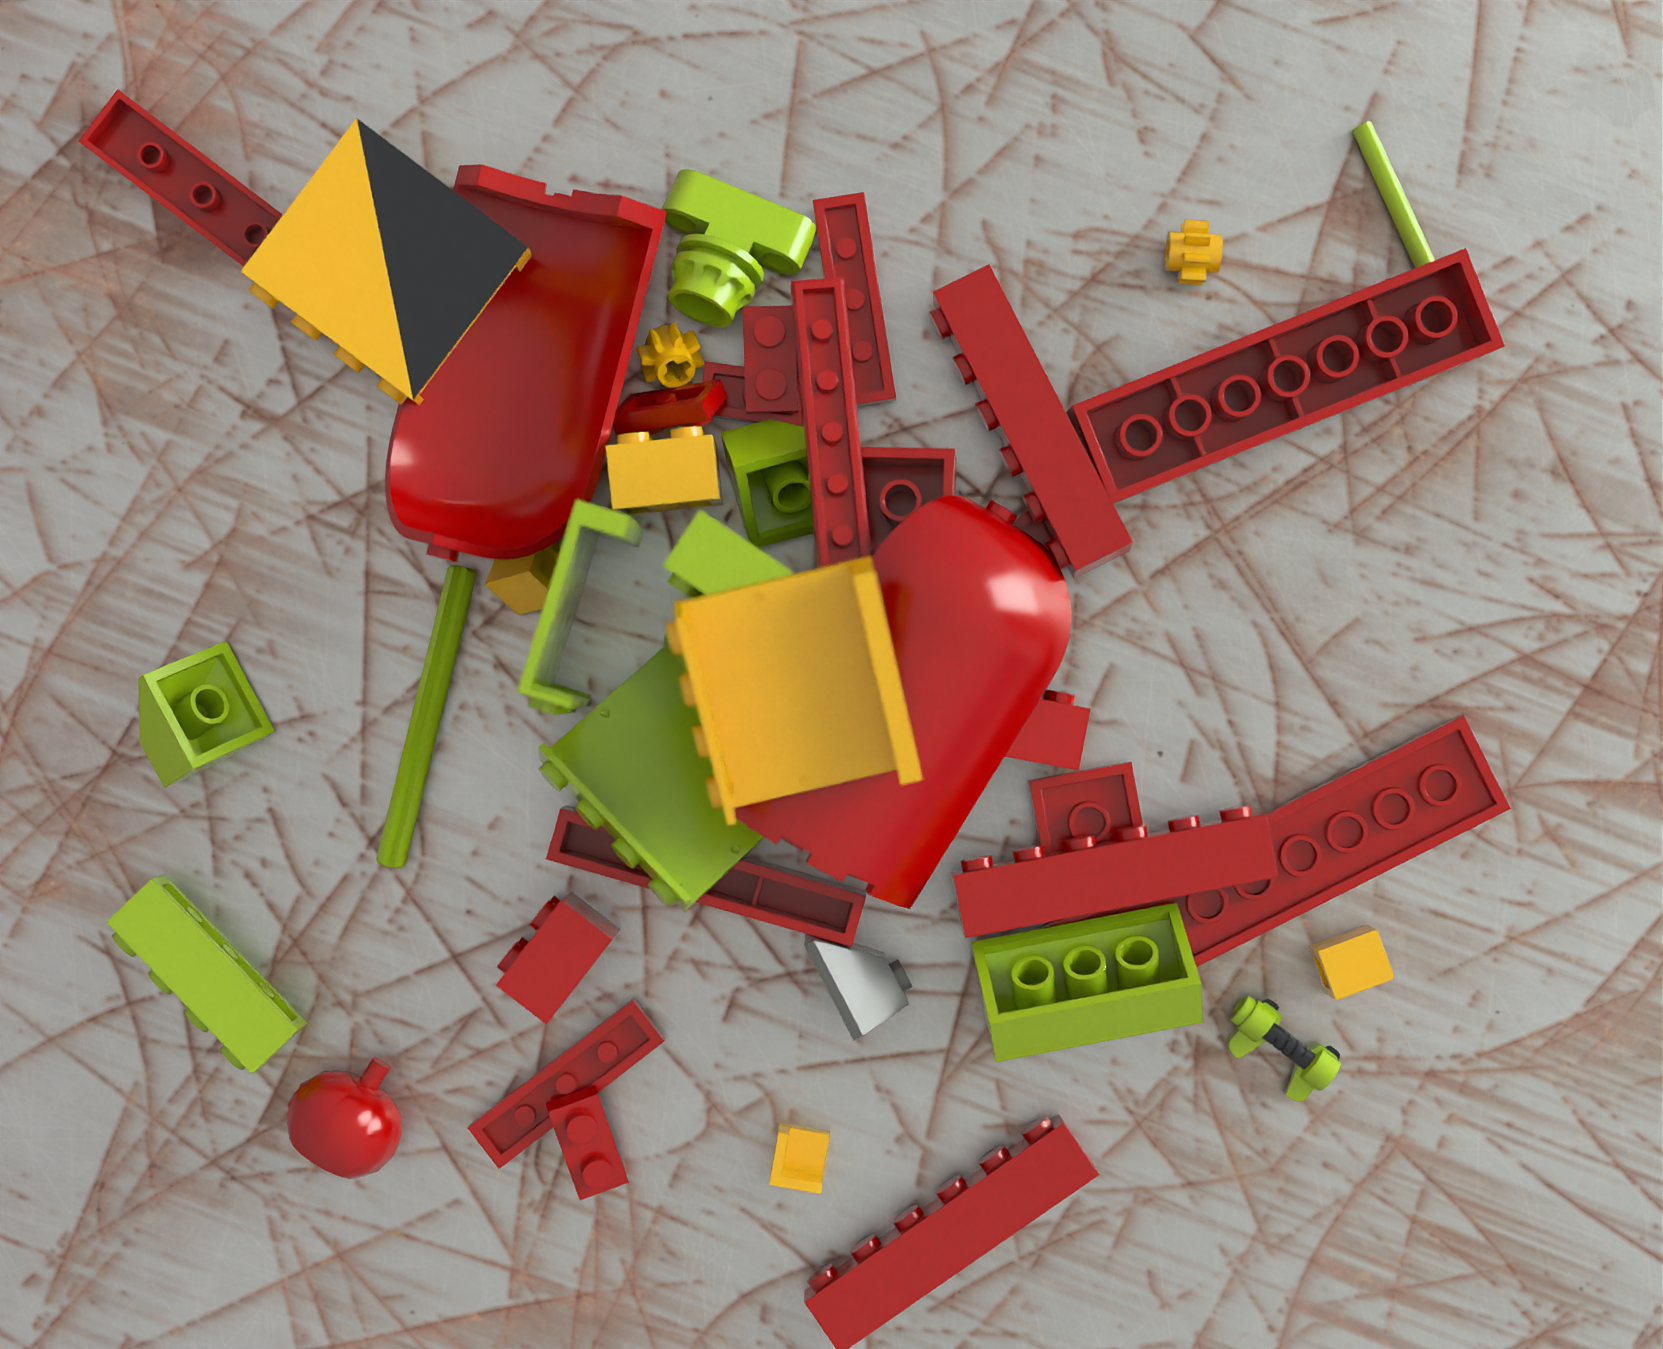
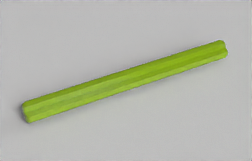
M450 565L447 568L376 857L377 863L385 867L401 869L406 864L476 579V572L471 568L458 565Z

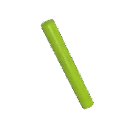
M1368 121L1359 125L1352 132L1415 268L1434 261V256L1372 122Z

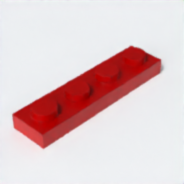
M860 192L813 200V209L824 278H844L856 407L896 401L865 194Z
M633 998L472 1122L467 1129L498 1169H500L553 1128L546 1107L547 1102L594 1085L599 1093L661 1045L666 1038L635 998Z

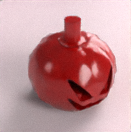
M373 1057L361 1077L349 1071L333 1070L323 1071L301 1083L299 1089L293 1093L286 1113L289 1140L292 1146L316 1166L342 1178L356 1179L378 1172L394 1156L402 1136L401 1113L389 1094L379 1088L391 1066L382 1059Z

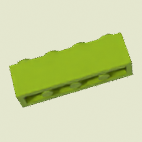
M165 874L151 878L106 922L115 931L112 934L115 943L131 957L138 955L149 966L151 970L148 972V975L152 982L168 995L174 993L187 1006L184 1010L187 1018L199 1030L203 1032L210 1030L222 1042L221 1052L236 1068L243 1070L246 1067L253 1074L263 1067L308 1024Z

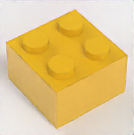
M683 427L670 430L671 439L653 440L652 437H649V432L618 435V444L606 445L612 510L625 515L723 505L717 443L713 434L705 435L702 432V427Z

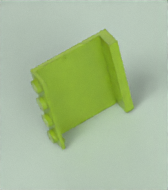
M576 500L517 693L530 696L528 707L559 716L560 714L565 715V713H575L576 708L591 705V694L564 687L554 682L599 536L637 548L640 546L645 528L630 516Z
M668 633L664 635L663 648L552 747L549 748L545 743L538 747L539 760L543 763L538 769L555 790L560 792L565 787L579 801L574 808L591 828L597 830L602 825L616 840L611 844V847L631 869L637 864L641 866L652 878L648 883L649 888L663 904L671 907L676 903L685 912L765 837L737 818H735L736 824L727 825L724 809L721 807L713 809L706 777L715 774L710 756L700 759L693 733V726L701 724L697 705L686 706L679 675L688 673L684 654L673 655Z

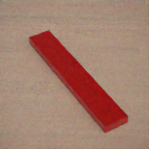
M843 277L791 281L790 284L817 568L871 556Z

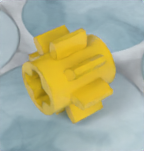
M1184 219V223H1181V232L1168 231L1165 246V270L1178 271V284L1203 285V282H1206V273H1219L1222 261L1223 239L1222 234H1209L1210 221Z
M672 322L671 325H662L655 329L651 328L645 345H640L636 348L642 363L640 367L646 381L649 383L658 378L664 388H677L687 383L690 384L695 375L696 368L702 367L705 364L699 351L701 346L695 332L691 330L682 334L676 322Z

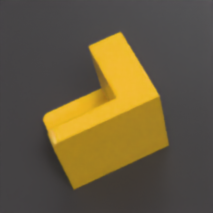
M556 542L530 556L508 560L495 559L485 585L516 614L522 615L543 609L561 546Z
M1369 925L1360 926L1308 946L1325 993L1335 1000L1388 982L1394 977L1378 930Z
M779 1122L769 1185L821 1194L830 1131Z

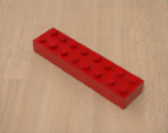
M118 89L78 141L243 267L283 216L282 213Z

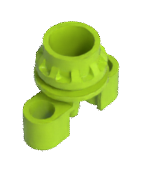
M690 169L680 170L661 210L667 211L664 222L671 228L686 234L678 243L676 248L677 255L670 267L674 283L669 291L668 299L679 312L696 322L712 327H727L731 325L736 312L750 304L756 292L755 290L761 286L764 279V271L761 266L785 275H796L800 272L817 233V227L804 215L701 172Z

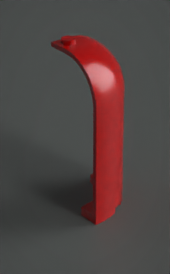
M483 164L459 165L453 191L528 246L532 256L520 272L514 268L420 393V396L424 399L422 403L418 405L407 397L402 405L398 404L386 459V503L391 522L397 532L407 539L428 544L426 555L453 562H458L460 552L496 560L518 559L530 556L548 548L565 536L576 500L590 503L599 480L606 453V445H608L667 211L623 195L598 194L573 189L571 196L556 192L552 196L545 194L547 184L544 182L520 177Z
M944 496L925 504L910 514L889 534L871 558L923 780L901 785L898 771H888L735 807V818L774 844H778L779 840L782 839L801 851L807 850L810 852V855L806 859V863L843 882L846 875L865 881L868 884L864 890L869 895L885 902L911 909L1055 676L1068 645L1071 629V603L1065 578L1049 551L1035 538L1013 525L1018 515L993 500H990L985 508L964 496Z

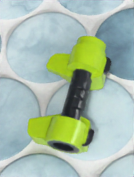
M1249 995L1244 996L1235 1006L1229 1017V1020L1236 1024V1028L1227 1038V1046L1237 1059H1240L1267 1041L1295 1063L1285 1091V1095L1296 1102H1302L1307 1099L1314 1089L1318 1091L1325 1089L1341 1067V1062L1338 1061L1340 1058L1339 1052L1332 1046L1324 1047L1316 1041L1308 1046L1304 1045L1279 1025L1282 1014L1277 1011L1279 1006L1270 999L1255 1000Z

